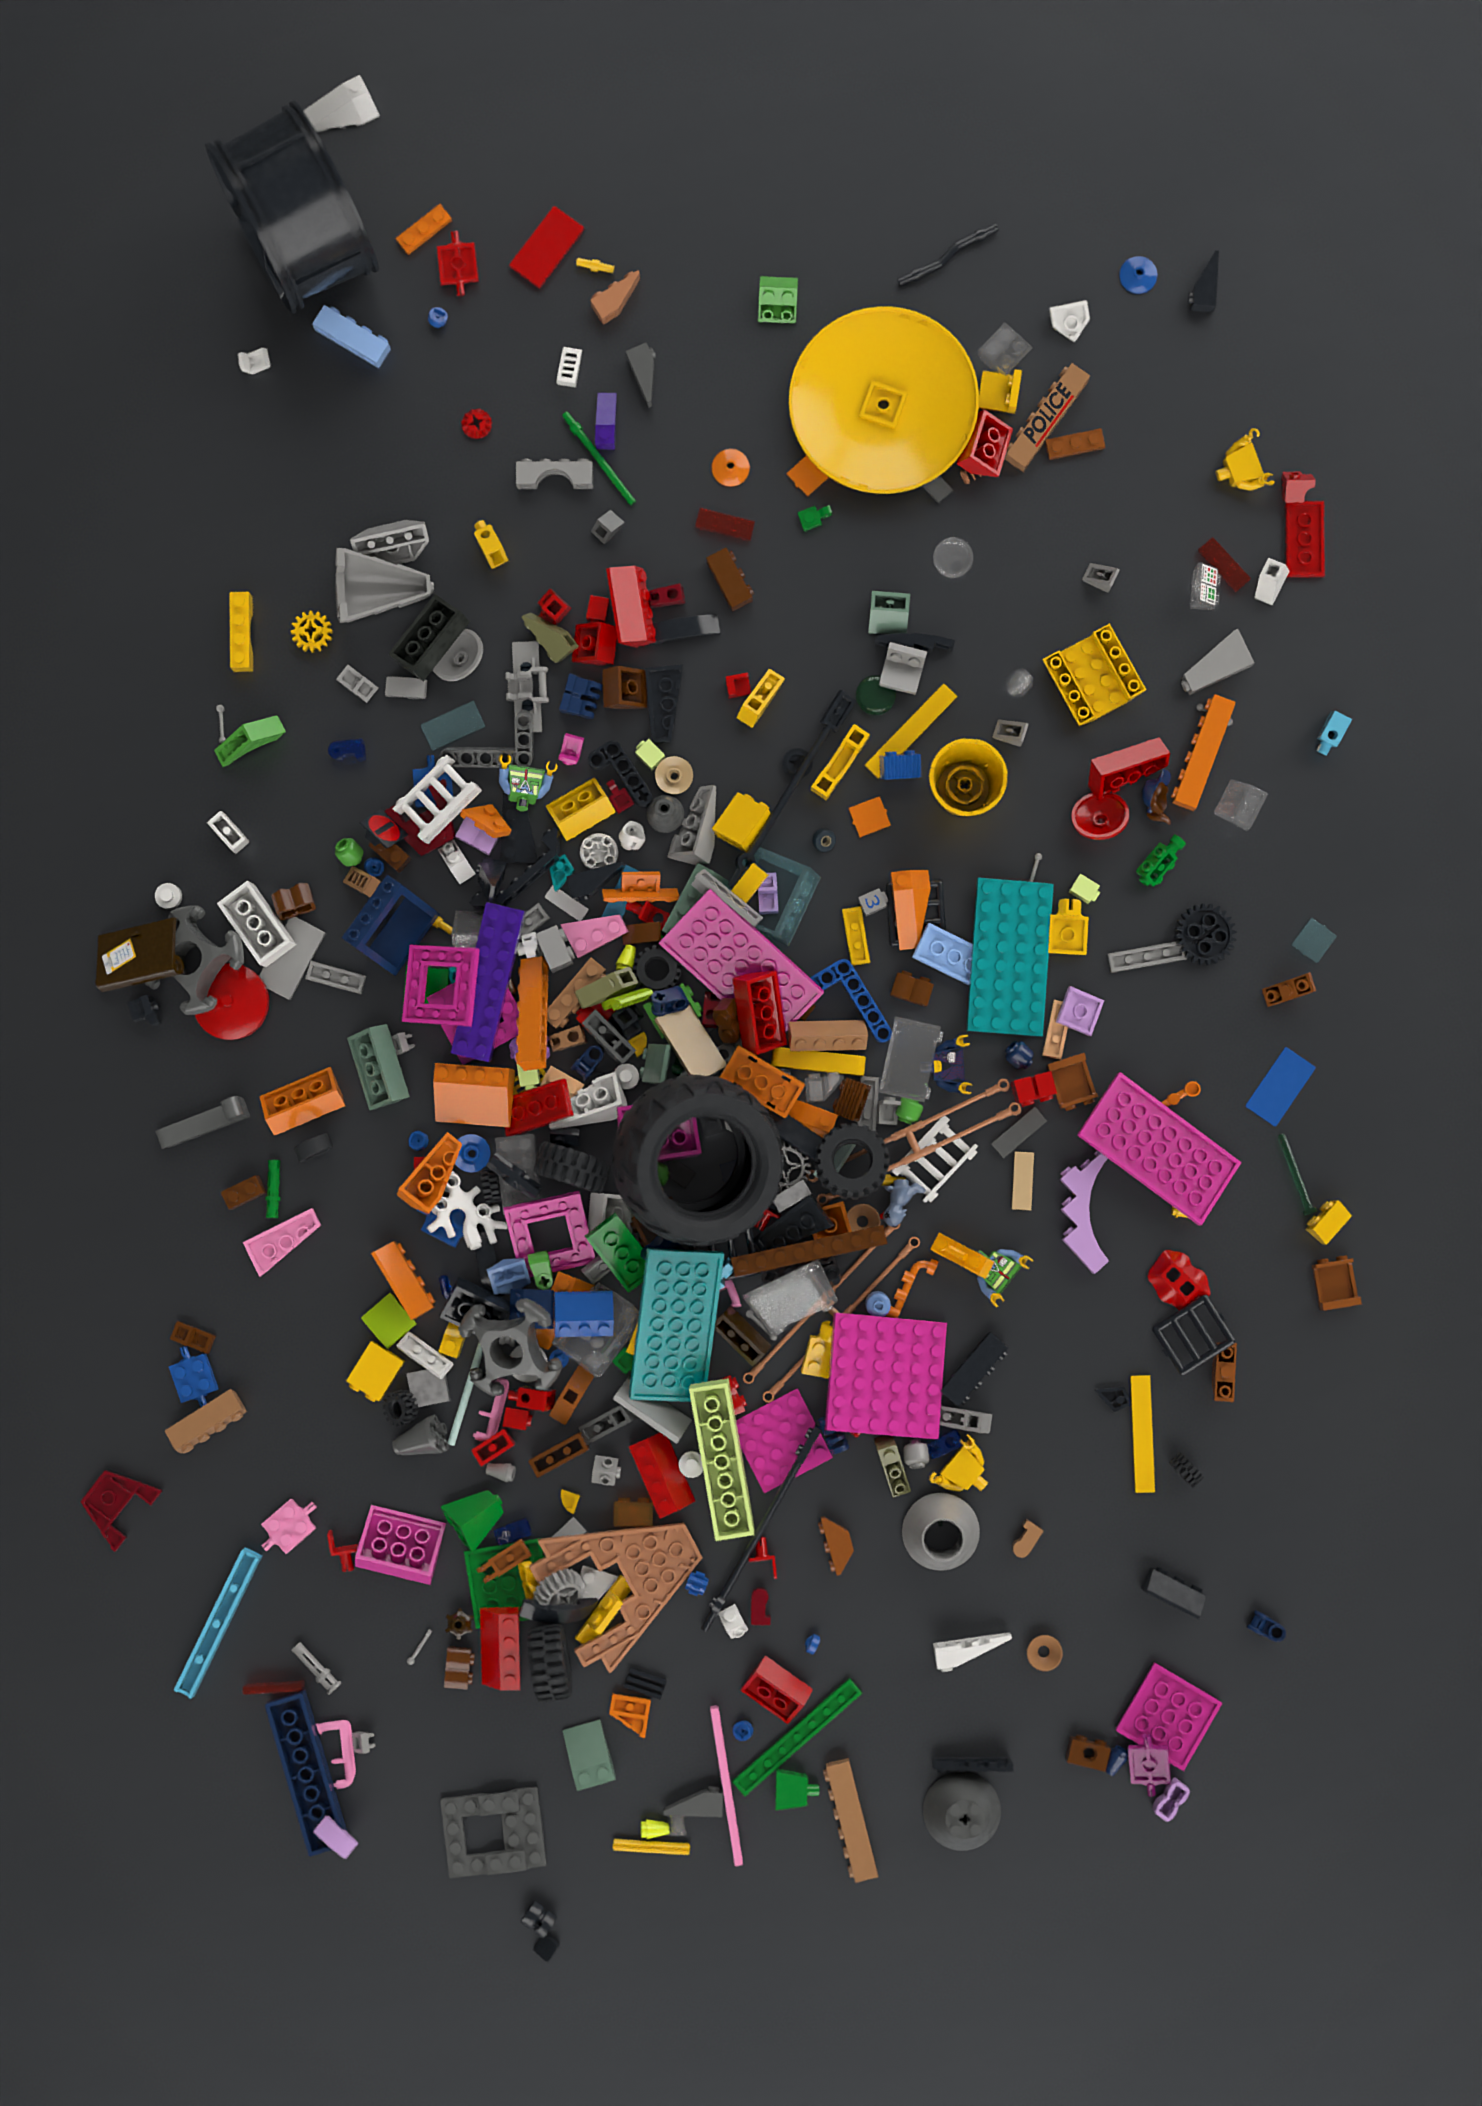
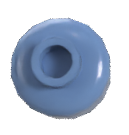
M881 1291L870 1293L865 1300L866 1309L871 1316L884 1317L890 1311V1299Z

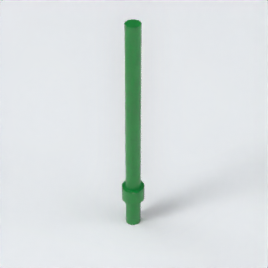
M568 411L565 412L562 417L570 426L571 432L578 436L629 505L634 504L636 500L583 432V427L573 419Z

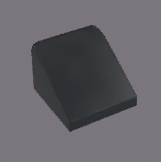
M545 1935L544 1938L540 1937L533 1951L549 1963L560 1943Z

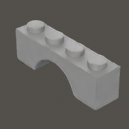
M522 459L521 462H516L517 489H537L540 481L551 474L565 476L570 480L574 489H593V464L588 459H578L577 461H570L569 459H559V461L540 459V462Z

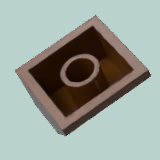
M623 666L603 669L604 707L613 709L647 708L646 671Z

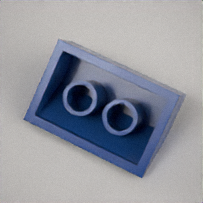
M613 1291L554 1292L553 1326L555 1337L613 1336Z

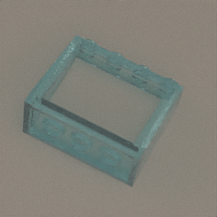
M759 847L754 855L756 865L760 859H763L799 876L775 930L773 931L760 924L756 927L761 934L789 946L821 877L808 866ZM743 859V862H742L743 866L746 865V860H745V859Z

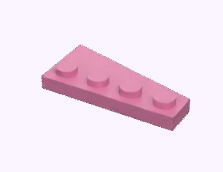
M313 1208L243 1242L259 1277L263 1276L321 1226Z

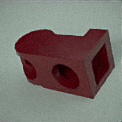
M681 583L649 591L650 608L686 604Z
M705 991L702 1025L704 1028L718 1029L719 1027L713 1018V1011L719 1004L720 999L711 991Z
M757 1587L752 1592L751 1625H771V1615H765L766 1603L769 1598L765 1588Z

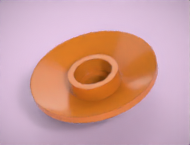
M735 449L721 451L712 462L714 478L724 486L733 487L740 485L749 474L748 459L742 452ZM729 463L734 464L732 469L727 467Z

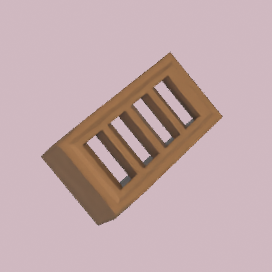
M354 866L351 867L343 880V883L370 898L381 882Z

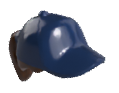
M1163 769L1158 779H1149L1145 782L1142 789V799L1147 805V816L1149 819L1165 822L1170 825V819L1164 811L1167 807L1166 795L1169 791L1167 786L1170 782L1171 774L1168 770Z

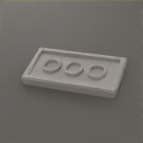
M296 917L288 920L285 929L297 945L269 966L263 967L259 975L267 989L288 1000H291L310 961H312L326 934L324 931Z
M628 1376L613 1400L677 1443L692 1419L666 1401L630 1400L629 1387L631 1377Z

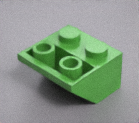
M760 276L758 322L796 323L798 278Z

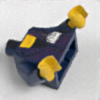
M960 1035L958 1038L947 1040L936 1047L934 1053L931 1054L932 1062H921V1074L932 1073L933 1081L947 1092L970 1095L971 1092L966 1091V1087L968 1085L972 1086V1084L965 1082L963 1047L969 1046L970 1043L964 1044L963 1038L968 1037V1035Z

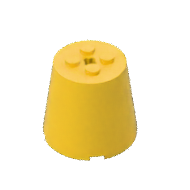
M965 738L955 740L944 746L932 762L929 774L931 790L940 805L954 815L974 816L985 813L1000 801L1007 786L1006 764L1000 753L993 746L982 740ZM960 783H962V784H966V783H967V784H968L967 790H966L965 788H964V789H961V788H960V787H961V784H960Z

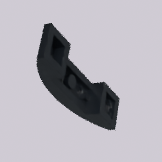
M690 616L653 623L656 636L655 643L652 644L701 635V637L720 634L718 616Z
M479 1223L476 1227L482 1243L480 1248L475 1249L482 1287L493 1293L487 1269L498 1262L494 1243L490 1244L484 1226Z
M579 1598L577 1604L540 1605L536 1599H523L519 1616L542 1623H571L589 1617L595 1610L598 1599Z

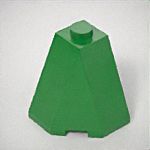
M489 1490L441 1506L446 1520L450 1526H453L459 1539L471 1552L476 1550L504 1513L500 1497L497 1494L493 1495Z

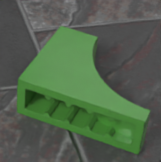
M277 715L246 723L240 726L214 751L222 767L228 766L249 751L276 741L286 731Z

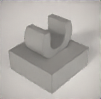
M405 1032L391 1037L397 1055L403 1054L415 1047L414 1044L409 1045L407 1043V1039L411 1038L412 1034L405 1035Z
M360 1731L353 1732L354 1753H369V1748H374L375 1744H369L368 1738L373 1737L374 1734Z

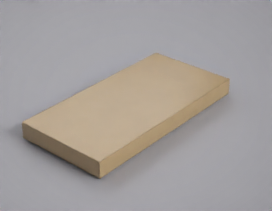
M690 1004L683 1011L655 1018L656 1024L688 1075L711 1076L726 1067L725 1060Z

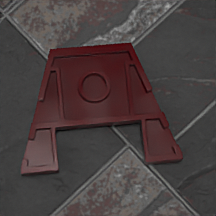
M445 779L440 780L439 782H440V783L445 787V789H446V786H447L446 780H445ZM432 785L428 788L437 804L436 807L439 810H443L448 802ZM396 805L384 811L409 834L404 840L420 856H424L455 839L453 820L427 844L417 836L420 833V828L414 821L410 819L405 822L402 815L393 810ZM429 810L418 815L426 824H429L434 819V815Z
M105 1470L81 1500V1503L93 1522L100 1529L103 1537L110 1544L112 1551L116 1552L127 1537L114 1528L112 1523L128 1502L136 1494L151 1506L163 1491Z

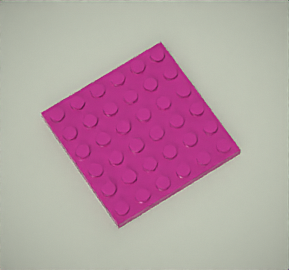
M834 1313L825 1430L938 1439L947 1323Z

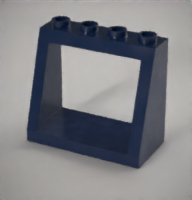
M386 875L342 938L396 976L409 957L410 945H418L440 914L402 884ZM402 894L405 899L372 945L367 947L365 944Z

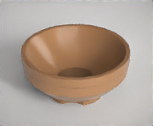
M868 1204L855 1205L847 1213L852 1231L880 1226L879 1213ZM859 1216H866L868 1219L867 1226L859 1227L857 1225V1218Z
M1037 1636L1028 1645V1660L1037 1670H1053L1062 1660V1647L1052 1636ZM1041 1646L1049 1648V1654L1046 1657L1038 1655V1649Z

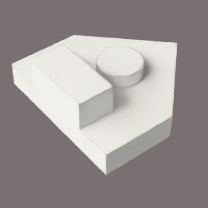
M1087 300L1049 308L1052 328L1075 342L1090 320Z

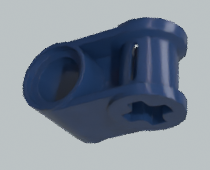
M680 986L655 991L651 995V1001L653 1002L651 1012L655 1016H664L677 1011H683L689 1006V1001Z
M597 1045L590 1046L577 1059L570 1070H575L586 1081L603 1060L604 1050ZM593 1049L600 1051L598 1059L594 1060L591 1058L590 1053Z
M1255 1610V1615L1250 1625H1247V1628L1275 1642L1284 1640L1286 1636L1285 1628L1270 1617ZM1279 1627L1281 1630L1280 1635L1272 1637V1629Z

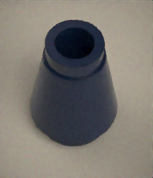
M1119 1745L1111 1749L1106 1773L1115 1776L1129 1759L1126 1749Z

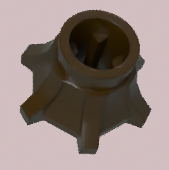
M458 1608V1612L452 1615L447 1614L448 1628L445 1629L446 1633L451 1632L457 1636V1639H461L462 1635L473 1632L471 1628L473 1615L468 1616L463 1613L462 1608ZM457 1621L462 1623L461 1627L457 1626Z

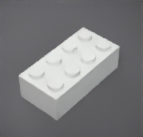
M246 881L217 903L259 965L269 966L297 945L255 884Z

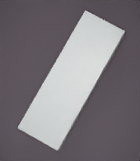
M409 1331L396 1345L399 1350L441 1380L453 1366L450 1360Z

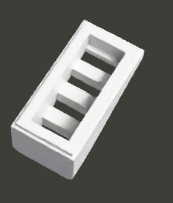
M563 347L557 375V385L576 388L582 350ZM567 353L577 354V358L567 357L566 355ZM565 360L574 361L575 365L565 363ZM564 367L573 368L574 371L564 370ZM563 374L573 375V377H563Z

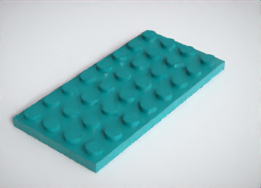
M977 878L966 1031L1043 1037L1049 958L1050 915H1052L1054 884Z
M647 1248L629 1387L630 1400L691 1402L690 1384L708 1381L724 1261L723 1252Z

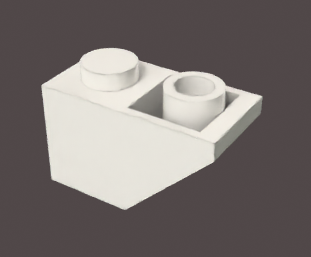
M1268 558L1259 576L1255 599L1273 605L1289 573L1286 564Z
M454 840L438 849L459 884L475 875L474 870Z

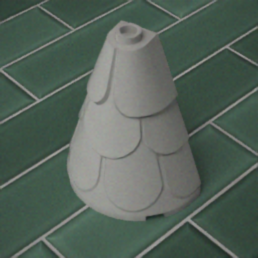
M336 548L335 589L337 616L340 617L338 618L339 623H349L395 607L401 608L429 598L431 593H434V583L430 582V575L346 548Z

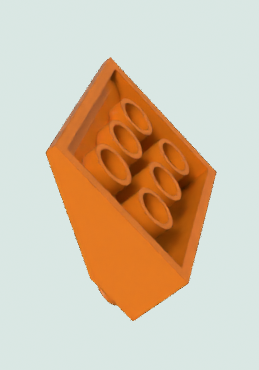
M435 1063L433 1085L436 1122L510 1128L515 1070L510 1068Z

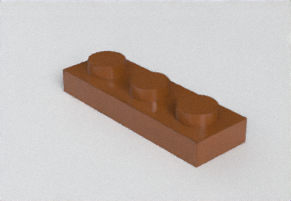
M1101 428L1045 441L1049 460L1105 448Z

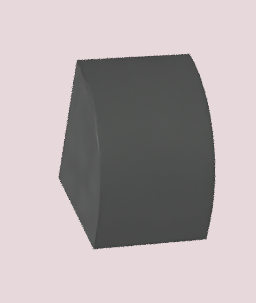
M610 510L596 521L591 532L605 544L619 531L624 521Z

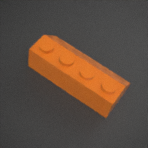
M331 1067L260 1096L265 1120L274 1136L345 1106L341 1090Z
M393 1241L371 1254L411 1320H414L435 1308L433 1303L436 1301L430 1292L427 1293L424 1286L426 1284L422 1277H417L413 1271L416 1269L410 1259L407 1260L404 1256L406 1251L402 1244H397L396 1241Z

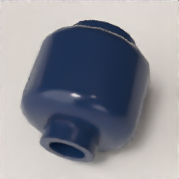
M1014 1041L1006 1048L1005 1058L1015 1069H1027L1033 1063L1034 1053L1023 1041Z

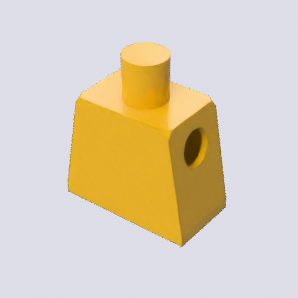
M483 520L477 522L474 525L476 529L474 535L491 569L507 562L508 558L491 524L486 525Z

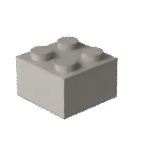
M555 925L535 934L552 973L574 964L572 959H575L571 947H566L565 942L568 940L562 928L559 929Z

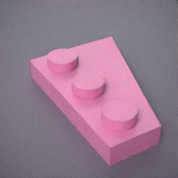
M621 915L560 924L577 958H581L629 932Z

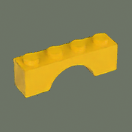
M230 592V668L234 672H253V651L250 637L253 597L249 592Z
M854 724L830 762L811 786V791L827 801L868 741L870 734Z

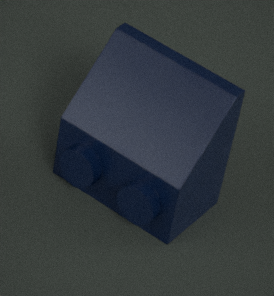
M510 1289V1320L525 1316V1313L517 1310L516 1302L520 1299L528 1298L542 1306L551 1315V1326L542 1327L538 1325V1322H535V1329H553L554 1290Z

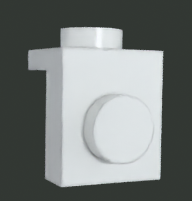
M260 348L248 354L238 353L239 366L243 372L255 374L271 367L266 348Z
M735 1604L718 1613L731 1639L739 1638L749 1630Z

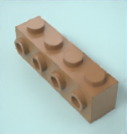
M590 958L548 1007L547 1021L557 1030L560 1027L563 1028L569 1022L568 1017L572 1012L575 1014L581 1007L574 992L606 976V969L593 958Z
M865 1020L794 1021L788 1024L787 1038L790 1051L866 1050L868 1032Z
M230 1389L166 1429L165 1433L177 1452L187 1453L193 1449L195 1444L208 1440L214 1432L224 1430L228 1423L241 1419L247 1410L237 1393Z

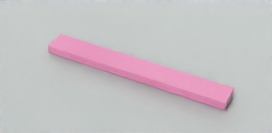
M715 1705L710 1708L734 1862L735 1866H740L743 1864L719 1706Z

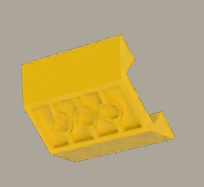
M1110 623L1094 631L1091 636L1061 652L1059 650L1042 659L1078 726L1104 716L1146 691L1144 684Z

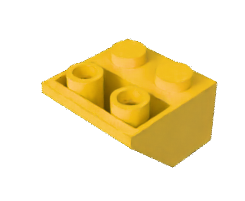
M1339 1200L1326 1201L1319 1209L1321 1212L1317 1216L1314 1215L1307 1222L1308 1227L1305 1230L1322 1245H1327L1352 1216Z

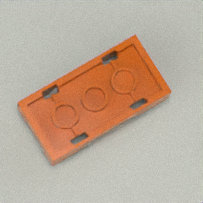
M739 1045L719 1078L742 1086L743 1089L757 1098L763 1106L785 1119L805 1086V1083L777 1069ZM751 1056V1057L755 1058V1059L757 1060V1062L755 1063L754 1061L750 1060L748 1057ZM784 1075L791 1079L790 1082L783 1079L782 1076ZM767 1101L770 1102L771 1104H774V1105H775V1108L772 1107V1106H770V1105H768V1104H766Z

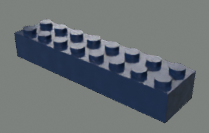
M302 1690L270 1700L265 1704V1708L310 1857L333 1850L313 1832L325 1816H329L342 1830L347 1831L307 1692Z

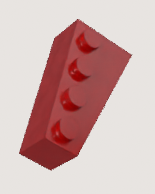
M1160 737L1092 759L1088 787L1097 800L1100 801L1104 799L1105 794L1109 792L1114 794L1120 791L1119 787L1127 783L1131 785L1137 782L1140 776L1145 775L1147 777L1167 767L1170 752Z

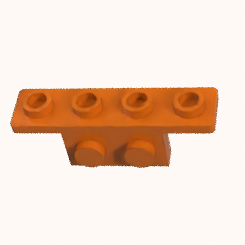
M660 871L621 872V889H602L603 901L609 903L617 901L629 903L636 901L673 902L678 901L680 897L677 888H660Z

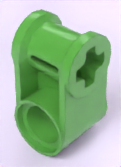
M547 1250L528 1254V1261L536 1286L542 1290L549 1289L553 1284V1273Z

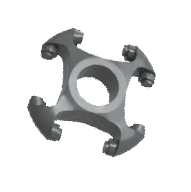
M199 905L175 909L168 916V919L176 918V923L179 924L175 937V955L181 958L184 970L182 974L172 977L190 995V1000L184 1001L180 1005L181 1011L186 1015L202 1014L215 1009L218 1000L211 995L208 997L207 994L216 975L228 960L229 966L235 970H238L244 964V949L239 934L231 930L228 931L225 935L226 946L219 947L207 939L198 929L197 920L202 919L205 915L204 909ZM198 946L202 953V962L199 968L189 975L185 969V958L193 947ZM160 979L146 982L145 984L155 990L160 985Z
M528 1298L520 1299L516 1302L517 1310L525 1313L523 1317L512 1320H488L483 1317L485 1315V1307L480 1304L474 1305L465 1314L459 1325L458 1330L463 1338L469 1337L473 1331L475 1332L485 1356L486 1372L483 1373V1370L479 1368L471 1369L469 1373L470 1381L480 1390L493 1397L504 1394V1386L497 1382V1378L512 1374L538 1376V1379L535 1381L536 1389L546 1391L556 1381L563 1367L559 1358H553L549 1363L544 1359L537 1341L535 1322H538V1325L542 1327H549L552 1322L551 1315L542 1306ZM504 1336L515 1339L521 1345L523 1357L515 1358L506 1355L500 1348L498 1338Z

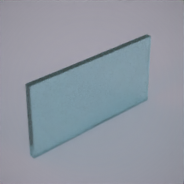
M472 701L421 724V727L433 751L484 728L485 724L475 702Z

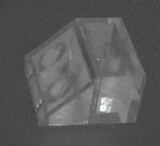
M1004 323L979 349L978 357L992 370L1007 376L1033 347L1008 324Z
M1231 779L1213 814L1245 830H1249L1268 793L1253 785Z
M839 1072L827 1073L826 1077H820V1074H808V1078L804 1079L806 1103L825 1102L841 1084L844 1076L839 1075Z

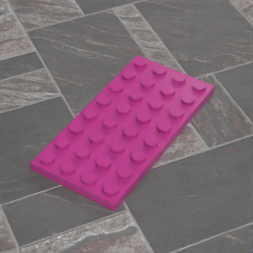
M708 889L659 942L667 952L719 999L735 998L732 978L747 973L777 971L785 1032L788 1030L789 1022L797 1021L824 993L821 987L711 889Z
M1121 1072L1117 1073L1077 1134V1136L1197 1225L1203 1224L1242 1163Z

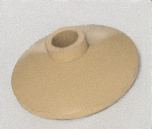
M671 756L665 758L656 768V783L662 791L668 794H680L686 791L693 781L692 767L681 757ZM673 773L678 775L676 780L671 779Z

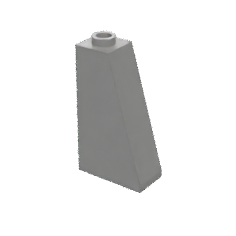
M1234 630L1183 675L1181 685L1185 692L1188 691L1189 695L1254 664L1239 630Z

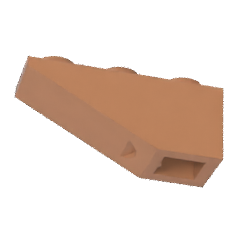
M638 270L636 272H629L620 282H613L608 286L607 290L604 292L599 291L592 296L590 300L591 306L603 324L618 316L640 280V272Z

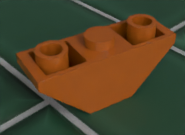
M1307 973L1266 987L1262 991L1267 1006L1270 1007L1316 991L1311 973Z
M1236 1343L1213 1358L1212 1388L1214 1401L1234 1402Z
M578 1366L549 1416L566 1425L595 1375Z
M823 1516L820 1517L821 1522L818 1525L821 1534L825 1533L827 1539L823 1543L826 1553L830 1552L832 1560H829L831 1571H836L838 1576L841 1575L854 1549L848 1529Z

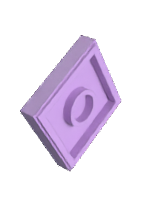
M1068 986L1056 1023L1087 1036H1092L1104 1000Z

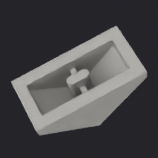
M1090 563L1082 580L1109 593L1119 573V569Z
M998 720L992 738L1021 747L1029 724Z

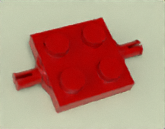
M454 231L450 232L452 243L437 246L441 285H456L457 296H461V294L464 296V284L479 281L475 243L459 242V232L455 231L454 236Z

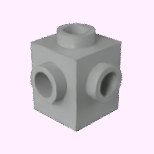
M596 1455L592 1472V1483L615 1486L616 1478L620 1479L621 1467H618V1458Z

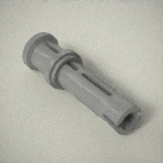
M301 1642L291 1650L316 1676V1682H320L325 1687L328 1695L342 1683L337 1681L330 1673L331 1670L325 1669ZM303 1654H305V1655L311 1660V1662L315 1665L314 1667H313V1665L303 1656ZM326 1678L332 1683V1685H330L326 1681Z

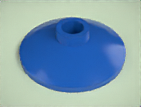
M1132 257L1125 261L1120 269L1121 284L1131 293L1142 294L1148 292L1156 283L1157 269L1145 257ZM1141 270L1143 274L1137 275L1136 271Z
M467 1134L458 1139L462 1146L455 1165L462 1171L470 1173L482 1170L488 1164L491 1155L490 1147L486 1140L475 1134ZM470 1150L475 1151L474 1157L469 1156L468 1153Z

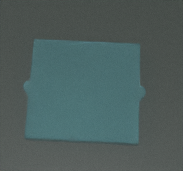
M1311 918L1294 940L1292 946L1301 951L1303 956L1306 955L1318 963L1337 936L1329 931L1326 925H1321Z

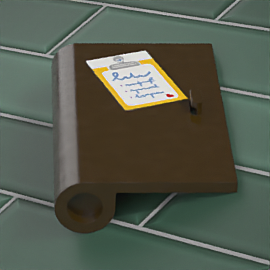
M173 917L98 935L95 981L97 988L102 992H107L182 974L184 970L183 962L179 956L175 955L176 918Z

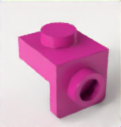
M566 733L558 760H561L566 765L577 764L580 759L584 738Z

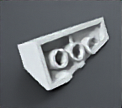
M360 75L342 83L303 110L316 132L334 127L344 128L347 125L353 124L363 125L379 117L375 104Z
M616 1072L598 1077L592 1081L593 1084L584 1090L582 1088L578 1090V1094L570 1099L574 1116L549 1124L550 1129L617 1119V1107L627 1106V1101Z
M1008 1632L933 1643L936 1667L941 1669V1672L953 1670L952 1667H957L1012 1639V1636Z

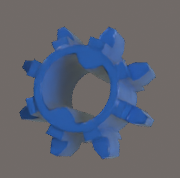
M696 1571V1573L691 1572L685 1589L689 1590V1594L694 1596L698 1594L703 1596L709 1579L705 1577L704 1573Z

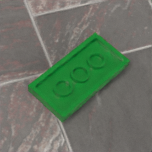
M614 1213L587 1233L585 1238L629 1293L643 1282L646 1261L640 1255L643 1248L619 1216Z

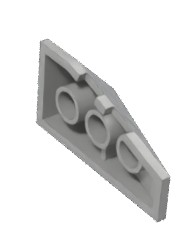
M715 785L701 786L690 805L691 811L688 817L683 819V826L679 834H675L672 839L668 858L697 865V863L701 865L710 864L715 833L712 830L715 825Z

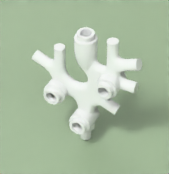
M452 1171L444 1190L449 1193V1197L445 1198L442 1196L441 1200L433 1208L432 1213L437 1215V1218L427 1229L433 1233L442 1226L445 1228L448 1238L456 1236L449 1216L452 1210L461 1209L466 1216L463 1224V1236L470 1250L481 1247L482 1240L476 1227L479 1223L484 1226L490 1244L496 1243L497 1239L494 1230H507V1222L491 1219L492 1213L500 1211L499 1205L489 1206L482 1203L476 1207L473 1199L481 1190L475 1186L469 1192H464L459 1186V1176Z

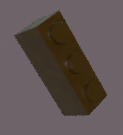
M731 1305L715 1321L714 1330L752 1366L772 1346Z

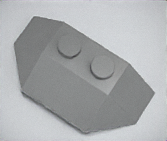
M403 520L368 528L350 538L353 551L397 565L415 561L428 544L429 537L425 522Z

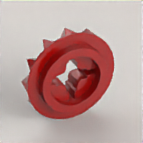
M480 408L471 409L464 414L462 419V429L470 438H483L490 432L492 427L491 417ZM473 417H475L478 421H482L481 423H479L480 430H478V428H476L475 425H471L474 423Z

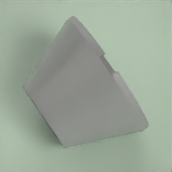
M932 1493L918 1499L907 1512L902 1524L903 1542L909 1555L920 1565L932 1570H950L962 1565L972 1556L979 1541L980 1528L975 1512L968 1503L949 1493ZM939 1520L951 1521L960 1528L958 1541L947 1550L932 1549L924 1542V1534L927 1528Z

